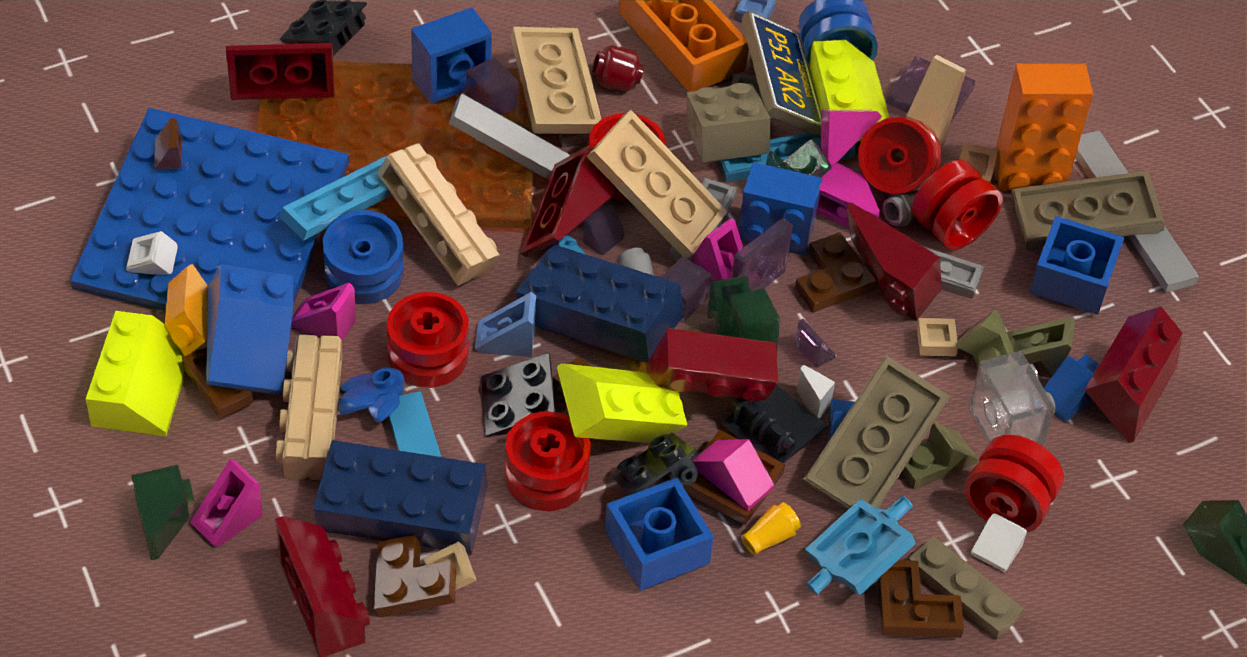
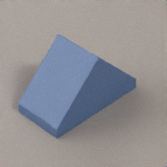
M530 292L479 320L475 350L486 354L532 357L536 295Z

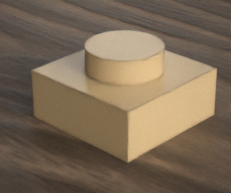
M963 143L960 159L969 162L980 172L982 179L990 182L998 150Z
M918 318L916 328L920 355L956 356L958 350L956 343L958 341L955 319Z
M460 542L423 558L425 565L451 560L456 568V590L477 581L465 547Z

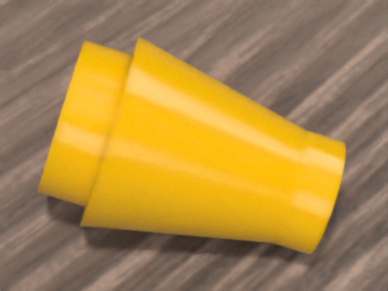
M785 502L779 505L772 504L750 530L741 536V539L747 550L751 554L756 555L764 549L796 536L795 531L801 527V523L793 509Z

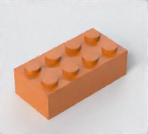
M711 0L619 1V14L688 92L698 91L701 88L709 87L728 79L733 74L746 71L749 49L747 39Z
M1016 64L995 150L998 151L994 164V173L999 191H1011V189L1069 181L1093 97L1086 64Z

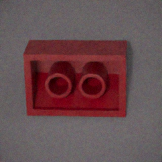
M332 43L226 46L231 100L335 97Z
M1161 306L1127 318L1084 389L1128 443L1135 441L1177 368L1183 333Z
M667 328L646 365V372L657 386L671 388L678 392L690 390L705 392L716 397L728 395L743 397L748 401H766L778 384L777 344Z
M285 516L275 518L280 565L318 656L326 657L366 643L365 626L370 625L369 615L363 602L356 603L353 596L356 593V587L350 571H342L339 564L342 562V555L335 539L329 541L323 526Z

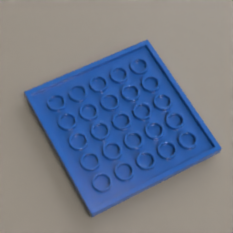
M148 108L70 280L73 289L166 311L168 283L187 266L193 264L206 284L209 285L219 265L224 264L292 275L294 305L323 231L303 241L279 218L282 207L344 177L350 163L349 154ZM176 118L182 136L181 168L155 169V139L169 119ZM162 231L177 243L178 248L171 274L132 273L126 270L134 238Z

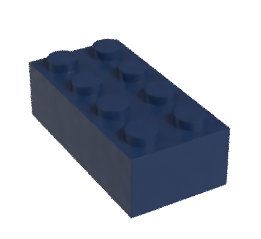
M554 244L551 245L516 291L517 299L530 292L536 295L535 327L645 363L649 362L667 328L675 329L684 316L680 283Z
M332 440L313 508L316 523L319 526H323L326 532L382 541L415 535L420 541L421 547L439 550L460 542L464 545L466 553L472 555L488 486L486 464Z

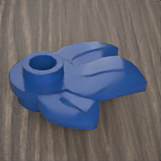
M382 368L374 374H361L348 379L340 386V390L344 393L339 402L340 415L344 416L368 408L376 422L379 423L386 419L400 404L399 396L402 395L405 384L402 372L395 368Z

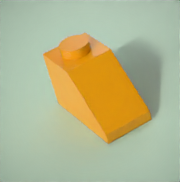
M193 264L187 266L168 283L165 328L184 356L207 346L208 285Z

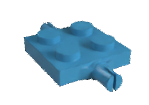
M901 495L887 510L872 507L864 500L859 499L805 549L809 559L822 568L813 578L806 582L807 588L818 596L832 581L845 584L855 593L861 595L916 544L912 533L901 527L897 522L913 508L912 503Z

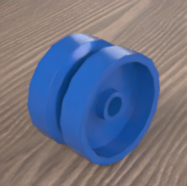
M815 0L806 6L799 17L798 29L808 65L810 63L813 41L847 40L872 61L877 56L878 42L865 2L862 0Z
M362 210L352 211L339 216L328 226L323 237L325 279L330 289L350 283L354 287L356 304H372L389 298L399 288L404 277L403 239L396 223L384 214Z

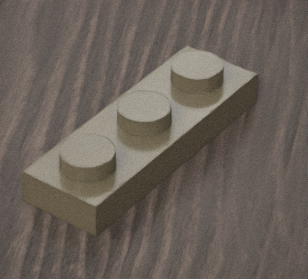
M933 536L908 558L910 561H918L920 578L940 595H961L962 613L997 640L1022 617L1024 608L936 537Z

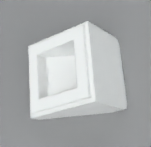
M162 231L134 238L126 270L132 273L171 274L178 248L177 243Z
M803 365L800 368L797 393L807 409L820 419L831 405L835 382Z
M993 513L970 555L1005 573L1022 548L1027 531Z

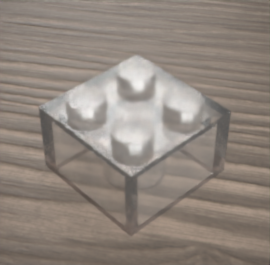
M1022 351L980 362L968 408L988 443L995 437L1008 434L1028 438L1043 446L1048 435L1052 416L1055 413V402L1049 392H1045L1035 367L1028 363Z

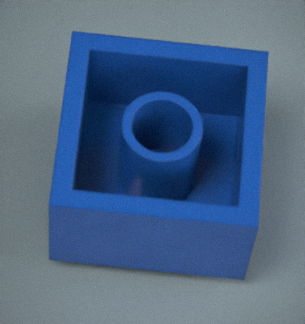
M473 7L411 29L412 79L431 104L491 82L492 32Z
M753 162L743 191L738 228L741 241L805 256L815 225L822 178Z
M1055 216L1038 261L1029 293L1098 315L1124 237Z
M678 478L607 504L605 532L639 591L710 564L714 536Z

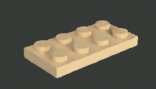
M513 27L511 40L533 133L590 134L593 126L601 120V115L578 28Z
M629 110L620 118L587 156L685 260L696 252L703 239L714 230L728 212L632 110Z

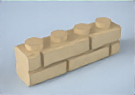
M419 143L407 147L405 150L401 149L389 154L378 170V176L457 286L470 281L472 278L475 279L485 275L500 256L497 252L496 244L491 238L486 237L478 226L474 213L466 209L457 197L455 187L444 179L437 169L434 158L426 154Z
M299 335L296 337L295 350H288L287 372H292V379L284 380L283 400L284 402H289L288 409H281L280 432H285V440H278L276 447V462L283 463L284 477L287 479L305 480L306 477H309L310 480H321L331 441L335 440L343 358L342 339L339 336H321L318 338L316 335Z

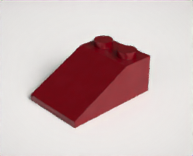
M587 146L554 165L520 252L524 257L560 241L618 192L615 185L587 157L593 150L592 147Z
M850 202L847 206L851 240L875 278L890 308L901 316L909 315L917 321L942 289L940 256Z

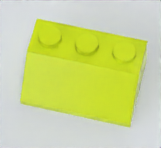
M847 40L813 41L809 71L821 114L822 109H870L878 111L882 115L876 123L890 118L875 63Z
M115 311L86 396L91 427L167 436L186 374L182 366V358L185 356L174 343L165 328V324L154 316Z
M564 363L556 366L575 437L650 443L660 435H669L671 432L676 433L687 426L683 404L678 391L657 386L651 377L644 372Z

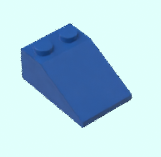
M224 264L219 265L208 285L206 384L278 395L282 393L293 314L292 275Z

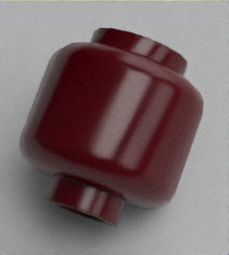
M609 45L603 51H598L592 66V76L596 78L600 87L622 93L628 92L634 83L639 84L644 71V66L639 64L638 54L635 51L614 45Z

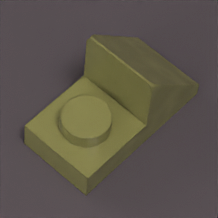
M995 309L970 327L956 343L957 348L974 356L983 384L994 388L1020 369L1001 315Z
M1068 317L1007 332L1019 366L1041 361L1051 376H1053L1072 349L1075 320L1073 317Z
M934 422L931 426L928 440L919 444L901 473L914 490L977 464L978 457L959 431Z

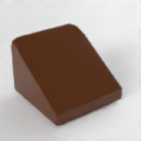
M170 118L155 139L154 166L158 170L181 168L182 136L176 118Z

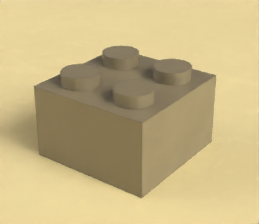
M736 83L730 87L715 89L705 87L698 91L686 92L687 129L702 162L770 153V117L753 83Z

